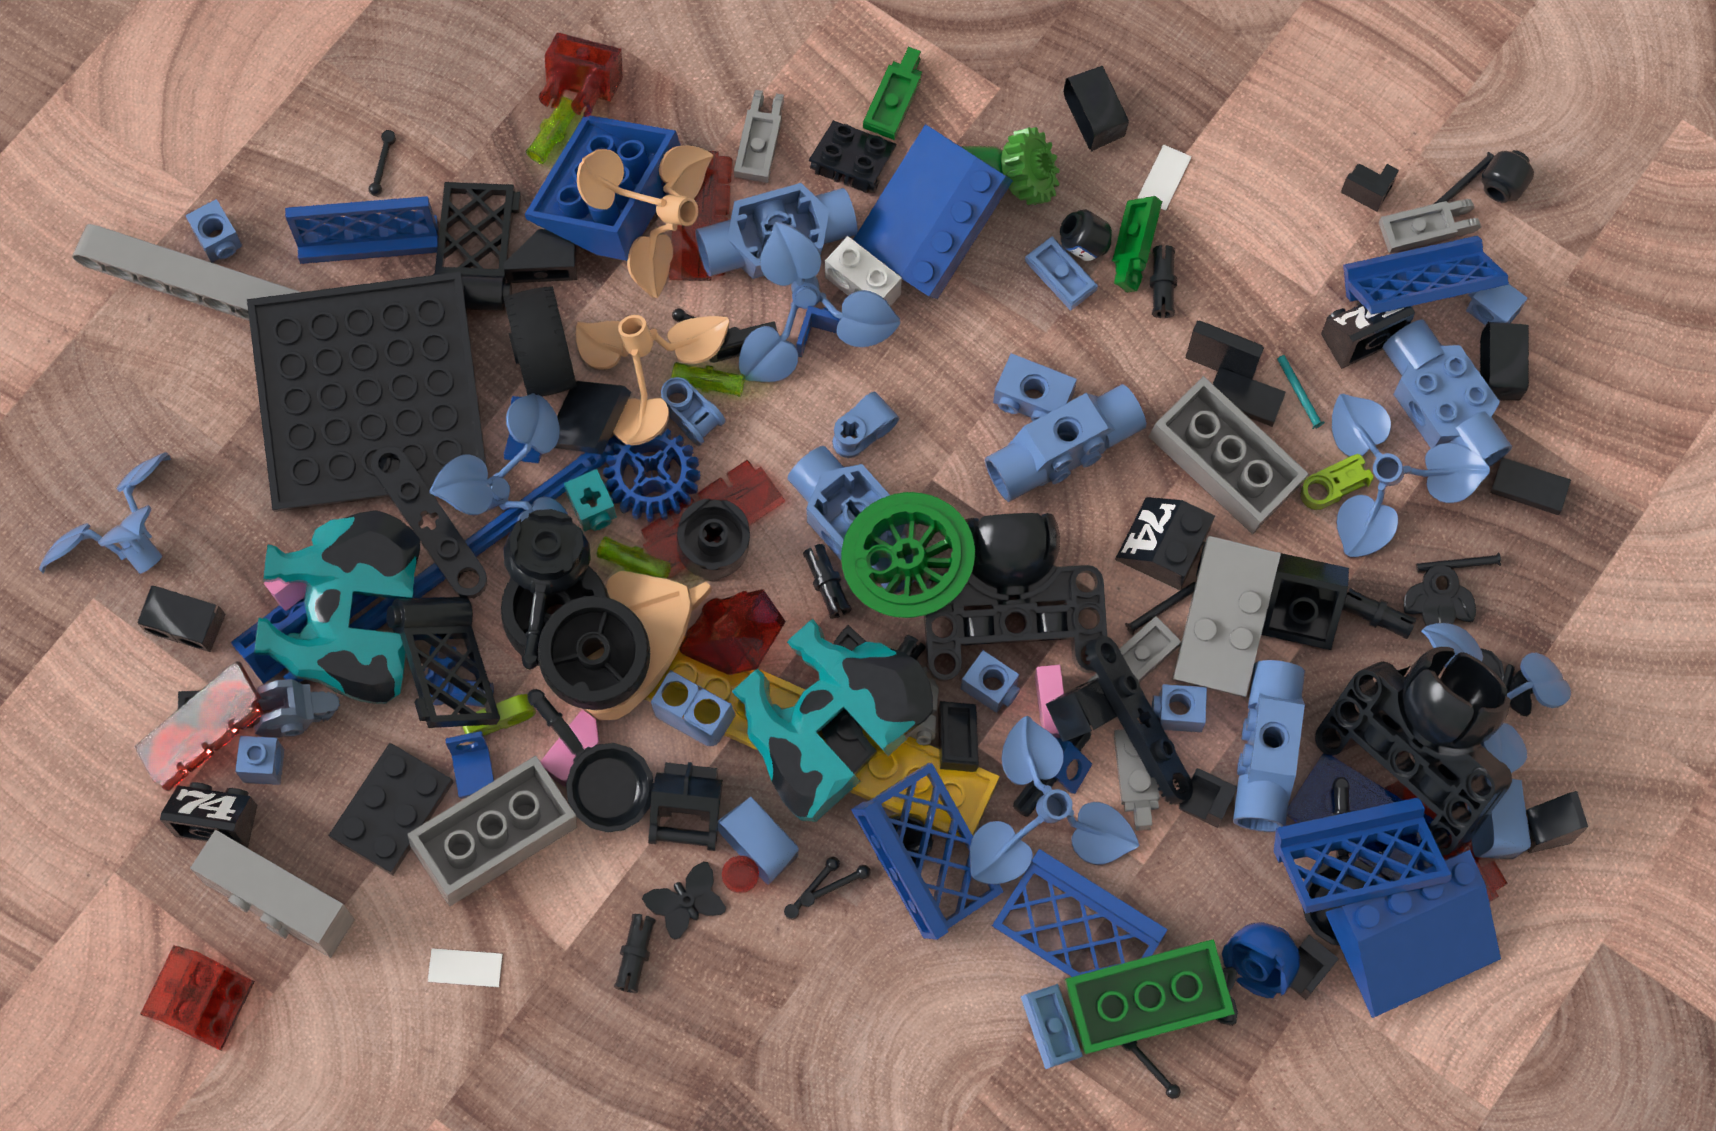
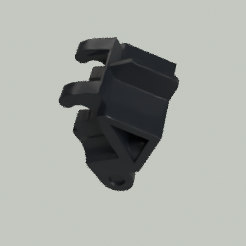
M665 762L664 773H656L651 792L648 844H656L657 841L707 846L709 851L716 850L723 780L718 779L717 768L693 766L692 762H688V765ZM672 813L700 816L701 820L709 822V832L659 826L661 817H672Z

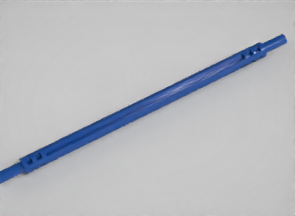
M613 435L609 439L603 454L589 452L581 454L575 461L520 501H527L532 505L540 497H549L555 500L566 492L565 482L600 468L605 464L607 455H615L613 451L614 443L625 445V443ZM523 508L507 509L466 539L465 542L477 557L510 533L517 523L519 515L526 510ZM435 563L414 577L412 598H421L445 580V577ZM385 598L352 622L349 628L376 631L387 623V609L389 606H392L395 599ZM290 672L283 676L285 680L292 679L298 683L304 680L295 678Z

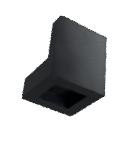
M1357 164L1353 172L1349 173L1346 177L1341 193L1378 212L1393 187L1399 170L1386 164L1382 173L1378 174L1361 164Z
M1196 768L1191 779L1193 784L1192 797L1180 803L1179 809L1218 828L1237 786Z
M1310 935L1307 936L1298 948L1300 967L1293 984L1290 986L1305 1000L1339 959Z

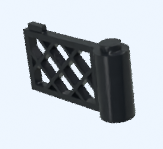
M444 183L435 273L433 275L461 271L466 310L504 311V297L512 295V284L506 283L504 262L508 259L512 213H519L521 193L515 192L514 185ZM452 194H467L472 201L458 210L451 203ZM492 195L506 196L505 203L495 211L484 202ZM479 206L488 216L474 226L465 216ZM460 220L469 231L455 240L448 233V229ZM495 222L502 229V234L490 242L481 231ZM476 236L485 247L471 256L462 246ZM455 251L466 260L458 267H444L445 259ZM492 252L499 259V268L484 269L478 261Z
M466 597L395 599L392 606H389L387 609L386 620L394 633H399L403 642L419 696L414 702L419 720L426 721L428 728L497 725L500 715L471 626L473 610L470 600ZM449 639H464L467 649L464 655L446 644ZM424 640L436 649L428 656L416 648L415 641ZM439 652H442L457 663L452 671L434 660ZM461 666L475 675L476 683L474 685L456 675ZM427 667L445 679L440 687H437L425 678L424 671ZM449 682L467 694L461 702L443 691ZM472 697L484 705L486 713H476L465 704ZM438 699L455 711L452 715H436L433 702Z

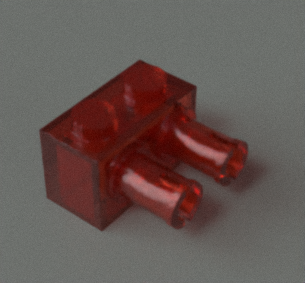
M557 32L544 55L546 84L539 93V100L544 106L548 107L552 98H554L551 108H557L566 90L576 92L578 94L571 103L572 110L577 115H581L586 106L587 108L583 116H590L598 99L611 102L623 79L622 49Z

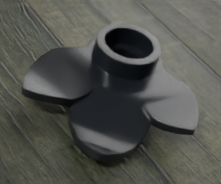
M1437 565L1427 570L1422 582L1410 587L1404 597V613H1422L1425 626L1436 623L1453 624L1455 618L1464 622H1473L1476 616V604L1472 593L1459 585V578L1456 572L1445 565ZM1439 576L1447 580V587L1444 590H1440L1436 586V579Z

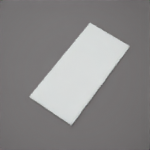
M1163 144L1138 199L1156 196L1163 201L1161 209L1166 210L1192 156Z
M432 948L428 982L499 987L503 954Z

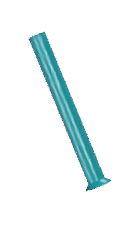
M1280 356L1277 360L1313 424L1312 429L1321 427L1325 422L1320 420L1286 356Z

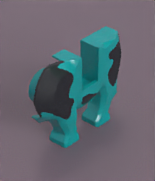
M373 510L328 521L314 531L312 536L313 546L306 547L300 551L285 554L278 547L268 544L263 582L280 580L284 584L293 582L305 583L307 586L304 604L308 624L302 629L300 634L290 633L285 635L268 619L258 618L254 654L270 655L277 662L285 666L295 678L320 683L340 695L360 702L387 704L401 693L406 653L399 633L349 628L353 594L392 599L412 598L414 574L420 554V538L400 519L387 513Z
M812 619L795 633L787 643L797 655L802 656L806 665L819 672L820 680L806 689L793 707L781 709L777 704H772L769 695L770 681L759 669L754 670L732 693L745 705L748 738L763 757L772 784L781 800L801 821L817 822L861 782L817 733L845 709L889 756L907 740L905 734L925 722L932 714L933 695L924 669L914 658L889 648L882 643L864 642L855 647L853 651L843 646L832 644L825 640L822 628Z

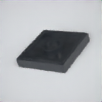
M1197 320L1185 358L1216 371L1221 367L1253 379L1264 347L1261 344Z
M576 381L577 387L569 390L557 415L560 434L554 448L603 454L630 397L631 391L622 385Z

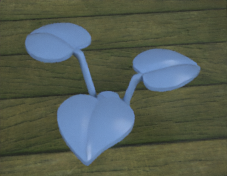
M775 222L761 253V270L768 280L777 285L786 286L791 284L793 302L791 303L789 316L781 336L770 326L757 328L747 336L739 355V370L741 376L747 381L759 382L779 381L788 377L795 370L798 363V352L795 345L786 341V339L790 335L799 307L808 309V306L814 307L818 302H822L834 317L840 319L836 328L838 337L846 344L855 347H869L884 341L899 327L900 318L883 297L866 290L857 291L847 296L842 303V312L838 311L827 299L826 294L820 292L819 281L816 275L820 271L821 256L816 245L796 228L782 222Z
M535 393L517 399L510 405L507 411L506 425L510 435L517 442L525 444L524 448L501 471L488 479L487 467L480 458L470 454L460 455L442 468L430 489V494L443 499L455 509L468 515H479L497 506L502 510L508 508L525 509L526 511L519 515L517 522L520 519L522 522L529 517V513L536 510L553 509L568 515L559 502L549 497H540L532 505L527 501H508L510 486L503 479L530 452L531 447L541 454H546L556 446L560 427L555 411L542 396L535 395Z
M1340 394L1332 413V432L1336 445L1349 457L1355 454L1363 456L1370 449L1377 458L1373 464V473L1380 482L1376 501L1367 495H1356L1347 499L1339 509L1337 530L1345 555L1348 557L1370 555L1386 546L1395 536L1398 528V515L1393 508L1381 504L1386 487L1400 483L1404 474L1421 477L1428 476L1427 489L1434 498L1444 503H1457L1472 495L1481 482L1489 475L1490 468L1481 456L1464 446L1445 443L1434 446L1426 453L1425 463L1428 470L1403 466L1397 456L1389 453L1382 454L1376 447V445L1385 442L1390 435L1391 420L1387 411L1380 404L1372 400Z
M164 452L142 462L133 468L119 483L116 489L118 492H124L132 512L120 525L112 528L103 537L89 529L91 526L88 523L70 530L51 546L41 562L39 570L44 573L49 563L70 552L80 541L90 538L97 541L100 546H105L116 553L121 560L127 558L139 574L153 567L162 558V554L149 540L152 536L144 525L152 508L147 505L138 509L132 493L136 485L146 479L161 461L171 460L170 455ZM114 543H119L122 548L117 547Z
M1436 623L1428 625L1421 630L1429 639L1433 648L1451 647L1454 649L1455 655L1461 652L1468 653L1482 662L1483 655L1479 645L1461 627L1449 623ZM1530 653L1522 658L1520 664L1522 674L1528 682L1507 693V697L1511 700L1532 688L1540 704L1549 708H1558L1570 699L1571 689L1567 681L1563 679L1560 670L1550 659L1539 653ZM1455 655L1447 662V664L1444 666L1445 668L1450 663V661L1455 657ZM1503 723L1494 735L1481 743V746L1488 750L1495 758L1506 764L1511 773L1519 769L1527 759V749L1519 733L1507 723Z
M1029 716L1019 720L1009 732L1003 746L1001 759L1005 774L1014 784L1026 785L1034 781L1036 788L1043 792L1044 795L1039 798L1036 804L1038 816L1016 835L1009 824L1001 821L989 822L976 831L970 845V873L974 880L981 883L1002 884L1023 875L1031 864L1033 853L1029 845L1021 841V839L1043 821L1056 823L1067 818L1069 824L1077 828L1071 838L1072 847L1079 858L1090 864L1102 865L1110 863L1139 846L1132 827L1113 807L1101 802L1087 803L1080 808L1078 821H1076L1073 816L1072 799L1069 794L1060 789L1052 790L1051 786H1046L1041 782V780L1052 779L1059 773L1064 755L1058 740Z

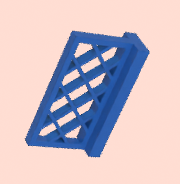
M428 196L285 208V217L298 247L300 264L437 253L439 237L437 215L433 214Z
M1478 235L1343 265L1346 297L1350 302L1359 300L1371 315L1509 285L1508 274L1483 252V242Z
M927 763L868 802H862L851 809L924 939H939L949 932L948 929L1004 892L1000 884H988L990 890L977 897L968 894L972 877L970 873V845L973 835L932 763ZM926 775L933 786L930 801L913 797L917 781ZM907 788L906 795L899 793ZM892 797L905 800L900 821L889 818L881 804ZM939 798L943 805L937 804ZM912 802L929 806L924 827L907 823ZM936 808L947 811L951 818L948 834L932 830ZM893 824H894V825H898V831H897V832H896V830H895ZM906 828L923 832L918 853L907 851L903 844ZM957 830L961 837L956 836ZM930 834L947 839L942 860L925 855ZM954 841L965 843L969 850L966 866L949 862ZM911 857L917 858L915 864ZM924 860L941 864L936 886L925 883L921 876ZM948 867L965 871L960 892L943 888ZM929 889L935 890L934 896H932ZM942 892L959 897L955 913L946 919L939 908ZM966 899L973 900L969 904L965 905Z
M1417 797L1276 828L1273 852L1278 863L1283 862L1305 914L1450 882L1451 872L1423 817L1425 808L1422 801ZM1419 833L1422 842L1417 847L1400 840L1401 836ZM1377 841L1388 845L1383 855L1364 846ZM1394 848L1413 856L1408 866L1389 858ZM1344 849L1351 852L1352 855L1346 863L1330 856L1329 853ZM1358 856L1377 863L1372 873L1353 866ZM1309 857L1316 860L1310 871L1296 865L1294 859ZM1421 859L1433 864L1437 871L1426 874L1414 869L1418 860ZM1322 864L1341 871L1336 881L1317 874ZM1383 866L1402 874L1399 880L1391 882L1378 877ZM1348 874L1366 883L1363 888L1351 889L1342 885V882ZM1312 882L1330 891L1327 896L1311 899L1307 888Z
M1041 849L1035 854L1030 866L992 924V927L1071 977L1103 969L1098 966L1095 946L1116 942L1122 964L1125 963L1120 943L1121 940L1136 937L1147 944L1148 948L1142 956L1144 958L1153 955L1168 929ZM1034 874L1048 882L1051 897L1029 902L1026 886ZM1053 886L1065 892V894L1055 896ZM1023 892L1025 903L1015 905ZM1072 897L1079 901L1083 917L1061 922L1056 900ZM1052 902L1057 923L1035 928L1030 906ZM1085 906L1098 914L1087 916ZM1026 907L1031 929L1015 932L1003 924L1011 910ZM1104 917L1112 922L1115 937L1093 942L1088 920ZM1084 922L1089 943L1067 948L1062 926ZM1117 926L1129 934L1119 936ZM1058 927L1063 949L1051 952L1041 949L1036 932ZM1032 933L1034 944L1022 937V935ZM1090 948L1095 969L1079 973L1071 968L1068 952ZM1064 953L1066 964L1055 958L1054 955Z

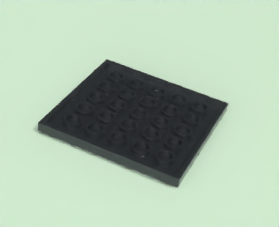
M461 271L247 299L271 503L274 512L389 497L375 477L371 467L374 453L385 446H395L401 449L429 490L442 468L460 455L470 454L476 456L487 467ZM391 456L389 458L385 457L382 463H380V469L385 473H393L400 466V461Z

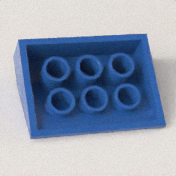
M584 114L524 214L526 220L596 255L627 261L633 242L643 235L656 212V205L615 193V198L610 208L602 210L592 208L582 199L577 187L579 164L582 162V158L595 150L608 149L614 151L621 158L624 166L623 180L618 187L661 199L666 195L663 191L666 183L660 178L659 165L668 150L681 146L676 130Z
M925 124L853 240L898 274L904 281L927 296L938 299L1013 180Z
M1470 850L1444 859L1451 872L1450 882L1342 905L1325 912L1372 1018L1501 959L1486 884ZM1432 864L1419 871L1427 874L1437 870Z

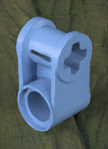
M674 377L663 384L661 399L668 406L669 417L697 446L704 442L703 438L717 425L722 426L726 422L720 410L712 402L705 399L689 381L684 378ZM674 393H681L686 396L685 401L681 403H673L668 398Z
M871 392L860 400L854 408L837 420L834 426L833 448L842 457H855L874 441L890 432L900 418L877 392Z

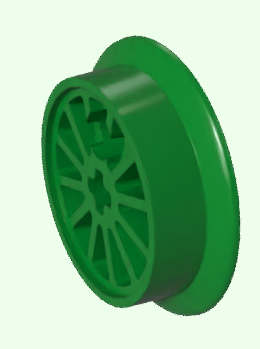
M916 492L889 495L866 507L858 514L848 528L841 551L844 577L856 597L879 613L899 618L928 615L953 601L967 584L975 560V545L972 532L962 515L947 502L932 495ZM909 524V537L901 539L895 527ZM918 524L928 526L929 528L919 541L916 540V526ZM886 531H890L896 543L892 546L879 537ZM937 532L945 537L944 540L926 548ZM952 549L951 558H931L941 552ZM912 555L913 562L906 563L905 556ZM879 558H887L891 562L889 568L883 571L875 570L872 566L879 562ZM929 568H946L949 570L941 576ZM922 576L927 577L937 583V585L927 589ZM905 580L904 594H893L900 583ZM913 580L918 583L922 591L921 594L911 595ZM890 582L886 588L876 585L877 583L884 584Z

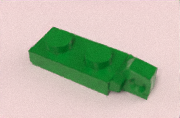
M908 46L901 64L893 61L892 65H888L863 120V129L895 140L921 82L922 71L917 70L921 61L920 50Z
M1156 196L1129 200L1126 203L1112 262L1116 264L1114 284L1127 293L1138 291L1143 278L1141 271L1145 270L1146 263L1148 262L1163 202Z

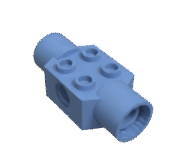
M802 183L734 201L730 220L696 229L697 246L706 273L710 277L742 268L752 279L765 276L761 270L760 257L775 222L785 223L802 232L816 245L820 255L824 244L845 239L847 236L857 235L856 216L847 191L841 188L815 196Z
M1423 319L1403 327L1384 343L1383 350L1402 376L1393 395L1430 448L1445 443L1458 444L1477 453L1489 467L1509 453L1512 445L1492 418L1500 401L1460 345L1442 346Z
M1124 384L1099 397L1085 393L1025 425L1006 447L985 457V465L998 492L1007 502H1010L1038 486H1043L1049 482L1057 484L1065 480L1071 474V470L1080 465L1084 468L1093 465L1102 457L1101 454L1106 449L1145 429L1146 419L1136 397Z
M825 446L817 447L806 454L792 468L787 477L788 481L808 502L806 508L807 523L840 560L843 541L853 520L870 504L890 495L863 464L843 467ZM909 524L895 527L901 539L907 538L906 534ZM886 531L879 537L892 546L896 543L890 531ZM912 555L905 556L906 563L913 562ZM879 558V562L872 567L875 570L883 571L889 568L891 562L887 558ZM905 580L900 583L893 594H898L904 590ZM890 582L881 585L883 588H886Z
M1263 660L1254 663L1248 702L1249 712L1248 717L1244 719L1241 737L1242 740L1248 742L1244 745L1243 754L1240 753L1237 775H1239L1233 817L1234 824L1246 829L1276 832V828L1286 826L1288 803L1296 778L1305 707L1302 698L1305 670L1296 664L1277 660Z

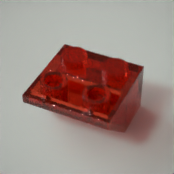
M764 589L752 592L742 591L734 596L723 599L713 598L703 605L702 613L695 624L687 630V636L680 645L679 650L683 655L727 675L756 670L786 621Z
M173 945L140 1015L169 1030L222 1051L255 981L195 950Z

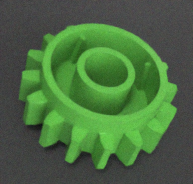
M1037 127L1014 131V135L1008 137L1009 142L1005 144L1001 157L1003 174L1013 180L1009 186L1010 191L1021 201L1026 200L1027 205H1037L1051 201V197L1056 196L1054 187L1059 186V181L1055 176L1057 173H1060V170L1054 164L1057 155H1052L1050 151L1052 143L1045 142V133H1039Z

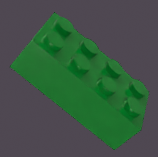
M1214 939L1064 979L1085 1054L1235 1014Z

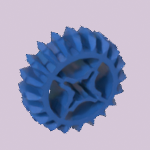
M667 428L663 431L662 435H658L644 444H625L624 446L614 443L613 451L616 455L610 454L606 457V463L609 467L603 469V474L609 480L604 484L607 491L612 492L610 498L613 504L621 502L620 511L623 514L633 508L632 515L636 520L641 517L642 513H646L647 521L651 523L654 520V514L660 513L661 519L666 521L668 519V510L671 509L673 513L679 515L681 513L679 503L690 505L691 497L689 494H696L698 492V485L695 482L701 479L700 471L696 470L699 466V460L697 457L692 456L694 453L693 447L691 445L683 446L684 438L681 435L671 440V430ZM648 452H657L652 456L641 455ZM673 459L681 468V475L676 484L671 481V476L667 474V471L670 469L669 463ZM627 465L633 467V472L637 475L631 490L623 481ZM653 470L658 471L659 476L654 478L652 475L651 478L646 477L645 473L651 471L652 474ZM652 492H660L663 494L655 497H646Z

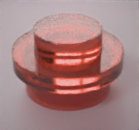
M746 856L730 858L722 869L724 885L735 893H746L752 890L759 879V870L756 863Z

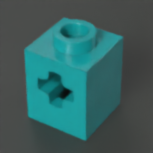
M597 469L564 483L567 497L584 532L590 529L593 531L601 530L610 525L613 519L617 518L615 506ZM593 500L597 506L591 508L587 501Z

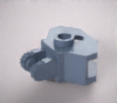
M292 679L276 680L259 686L251 697V705L260 710H272V712L263 714L260 717V722L254 726L255 734L271 738L300 735L308 729L312 722H320L321 720L324 722L331 719L340 706L339 697L329 691L327 693L324 691L311 692L310 684H300Z

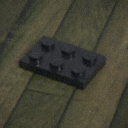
M389 743L328 836L333 841L393 876L411 849L407 834L430 820L454 782L450 777Z

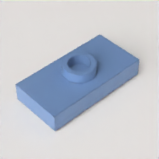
M1053 236L1025 257V262L1070 311L1097 291L1098 285Z
M1058 984L1020 996L1045 1069L1083 1057Z

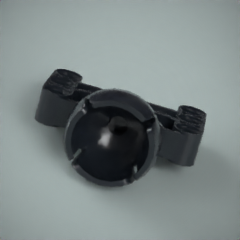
M1013 513L983 516L980 521L978 518L965 519L974 539V566L967 584L953 601L938 611L924 615L926 658L930 675L938 681H948L958 675L962 664L961 646L1071 639L1072 659L1075 666L1083 672H1094L1093 666L1090 667L1082 661L1081 651L1090 641L1100 636H1107L1103 576L1097 568L1091 565L1054 566L1060 550V532L1054 515L1050 513L1042 514V516L1039 513ZM1088 573L1093 577L1095 586L1092 592L1087 593L1079 590L1076 585L1078 574ZM930 579L925 584L927 589H930V586L934 583ZM1010 597H1017V600H1010ZM1064 601L1063 605L1037 606L1036 602ZM992 605L991 609L964 611L965 606ZM1089 609L1096 614L1097 624L1094 628L1086 629L1081 626L1078 620L1081 610ZM1009 614H1018L1024 619L1025 626L1021 633H1012L1006 628L1005 619ZM938 618L949 620L952 625L951 634L945 638L936 636L932 631L934 620ZM1102 650L1101 654L1105 659V656H1107V654H1103L1104 650ZM946 654L953 659L954 669L950 674H941L935 669L934 660L938 655Z
M1436 647L1425 652L1411 666L1406 678L1392 664L1384 661L1377 662L1358 671L1315 733L1317 747L1321 752L1330 756L1337 755L1358 743L1435 812L1437 816L1428 827L1442 856L1452 853L1472 839L1512 783V774L1507 765L1495 758L1483 746L1477 747V745L1494 735L1503 725L1508 715L1511 701L1507 697V688L1492 669L1477 658L1464 652L1455 655L1439 679L1438 676L1442 669L1455 655L1454 649L1451 647ZM1373 677L1377 680L1378 687L1374 683ZM1355 704L1358 707L1360 713L1357 712ZM1409 753L1414 757L1415 763L1410 758ZM1485 776L1490 780L1491 786L1486 782ZM1465 803L1468 804L1472 813L1467 810ZM1446 830L1451 834L1452 839L1447 835Z

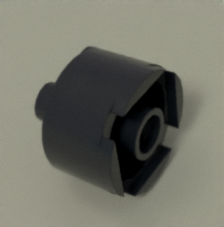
M709 498L693 503L682 514L677 529L676 544L681 562L690 572L709 581L733 574L741 567L748 553L750 541L749 523L743 511L730 501L723 499L722 501L710 500ZM707 535L712 538L718 535L720 540L718 543L714 541L709 543L707 542Z

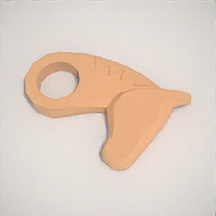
M619 571L609 578L606 584L609 598L622 603L633 611L647 632L650 644V663L643 683L630 698L611 708L603 710L583 709L585 712L600 721L617 720L630 713L653 691L678 652L687 630L691 612L711 592L712 588L707 582L689 589L683 584L668 579L628 571ZM604 648L597 650L587 658L590 660L599 659L604 653Z

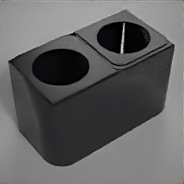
M1099 66L1066 78L1063 89L1064 97L1089 150L1092 152L1125 137L1129 119L1104 67Z
M1488 321L1482 330L1480 338V374L1499 401H1520L1529 387V325Z
M151 586L137 623L145 633L211 652L226 614L220 606H218L216 613H214L215 604L161 587Z
M1099 677L1096 680L1093 679L1080 684L1046 703L1062 742L1091 732L1090 725L1095 730L1117 717L1098 683Z

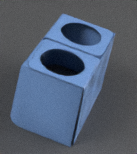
M672 670L669 671L651 700L654 715L659 720L706 746L717 745L736 716L731 703ZM673 682H679L688 689L687 700L679 706H670L662 698V693L666 687ZM710 699L719 705L720 716L714 723L702 724L697 721L694 716V708L699 701Z
M1485 776L1486 782L1491 786L1490 780ZM1512 779L1510 788L1472 837L1473 852L1476 857L1512 860L1531 847L1522 780ZM1467 804L1468 811L1472 813L1470 807Z
M749 797L718 820V831L722 837L768 885L798 857V846L752 797Z

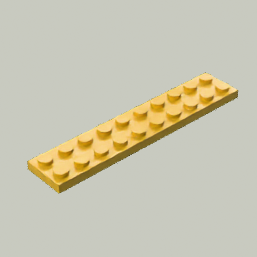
M684 636L671 665L653 691L644 700L651 702L667 674L672 670L731 703L736 716L724 736L757 750L748 738L745 705L732 691L758 668ZM760 670L770 681L769 695L772 704H777L781 709L793 707L805 691V689ZM679 682L670 683L662 693V698L670 706L682 705L688 698V689ZM710 699L701 700L694 708V716L702 724H712L720 716V707ZM860 726L864 736L877 750V754L856 774V777L861 782L850 791L851 793L871 800L927 763H932L971 834L974 835L1000 776L978 767L977 772L940 769L939 749L929 744L920 745L911 736L887 756ZM820 730L817 734L825 741L822 730ZM927 775L917 781L913 797L930 801L933 786ZM907 788L899 793L906 795ZM892 797L881 805L893 812L901 813L905 800ZM939 798L937 804L943 805ZM912 802L910 813L919 815L926 821L929 806ZM936 808L932 829L948 834L951 818L947 811ZM957 830L956 836L961 837Z

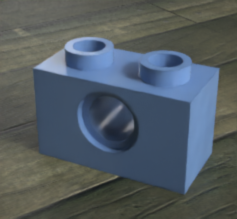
M1011 353L995 388L993 403L998 404V407L1007 413H1021L1031 417V420L1034 421L1070 402L1075 392L1077 379ZM1030 389L1038 390L1042 394V396L1040 398L1033 399L1028 397L1025 394V392Z

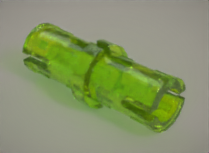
M562 97L550 117L542 121L539 126L540 132L526 150V154L530 159L539 164H544L557 142L564 140L567 134L565 130L580 111V107L575 101L568 97Z
M679 362L674 363L671 378H684L693 387L700 388L703 393L709 394L711 390L737 395L738 397L742 395L745 382L744 374L739 375L714 370V366L710 365L702 368Z
M608 536L603 537L597 549V558L619 565L624 568V571L667 579L671 570L670 562H665L644 553L641 547H630Z

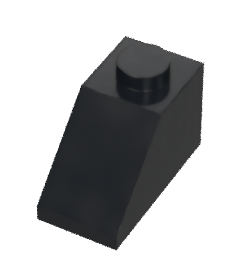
M538 229L504 262L507 283L577 280L576 244L546 229Z
M1577 791L1526 809L1531 841L1528 853L1572 844L1588 828Z

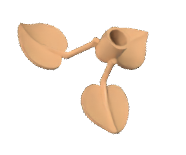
M688 145L676 146L668 150L659 165L660 178L666 183L663 191L668 195L659 199L618 187L624 176V166L621 158L614 151L608 149L595 150L582 158L577 171V187L585 203L595 209H608L613 204L615 193L625 197L655 204L658 217L666 223L663 226L652 229L650 237H638L629 250L627 260L629 274L632 279L651 297L658 298L666 283L673 258V246L670 237L661 233L668 230L676 231L677 225L690 226L696 221L698 205L694 198L701 189L707 167L714 155L702 148Z
M640 315L627 316L621 322H577V347L583 361L589 367L599 370L610 369L617 365L621 356L627 357L629 354L632 355L641 400L635 398L628 399L613 431L618 439L626 445L644 444L657 437L668 423L669 409L666 402L661 398L647 400L648 394L640 357L650 353L653 341L655 340L667 351L675 350L677 359L683 363H702L711 359L720 350L730 325L728 317L707 316L681 321L668 331L667 337L670 343L659 336L656 329L649 330L645 319Z

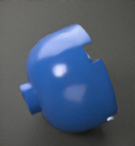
M1264 922L1251 923L1238 930L1224 945L1222 951L1225 967L1235 968L1237 973L1242 976L1236 981L1248 991L1264 998H1274L1277 993H1281V996L1284 995L1293 984L1300 967L1299 951L1289 933L1281 927Z

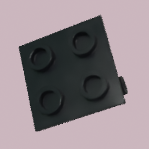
M833 120L809 158V162H811L810 169L815 170V174L818 176L821 175L829 179L834 178V182L837 183L844 174L846 175L844 180L845 186H849L853 178L851 187L861 190L866 194L868 191L875 193L879 184V179L877 178L897 144L880 136H874L855 129L848 124H842Z

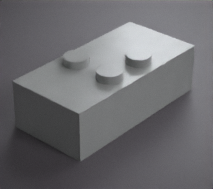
M1204 376L1155 423L1149 435V438L1251 534L1256 532L1301 486L1309 475Z
M1213 536L1207 537L1172 680L1246 697L1281 553Z
M534 756L407 835L410 847L450 907L577 828L575 813L537 756Z
M217 830L213 832L190 867L206 886L229 898L228 902L246 913L251 911L261 917L259 920L266 924V928L276 935L286 939L288 934L330 958L355 920L343 903Z

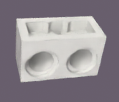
M848 236L825 260V278L848 296L857 291H871L883 297L891 306L901 295L902 278Z

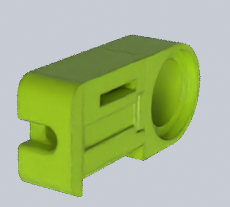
M1360 454L1352 455L1310 475L1304 481L1301 488V500L1310 509H1324L1339 502L1342 496L1365 486V484L1369 487L1373 480V474L1370 469H1364L1365 460ZM1316 483L1321 484L1326 488L1328 496L1323 500H1315L1309 495L1308 487Z
M528 694L517 695L496 703L500 715L497 725L462 727L465 734L482 731L485 736L532 718L536 714L535 707L529 704ZM485 708L476 711V713H486Z

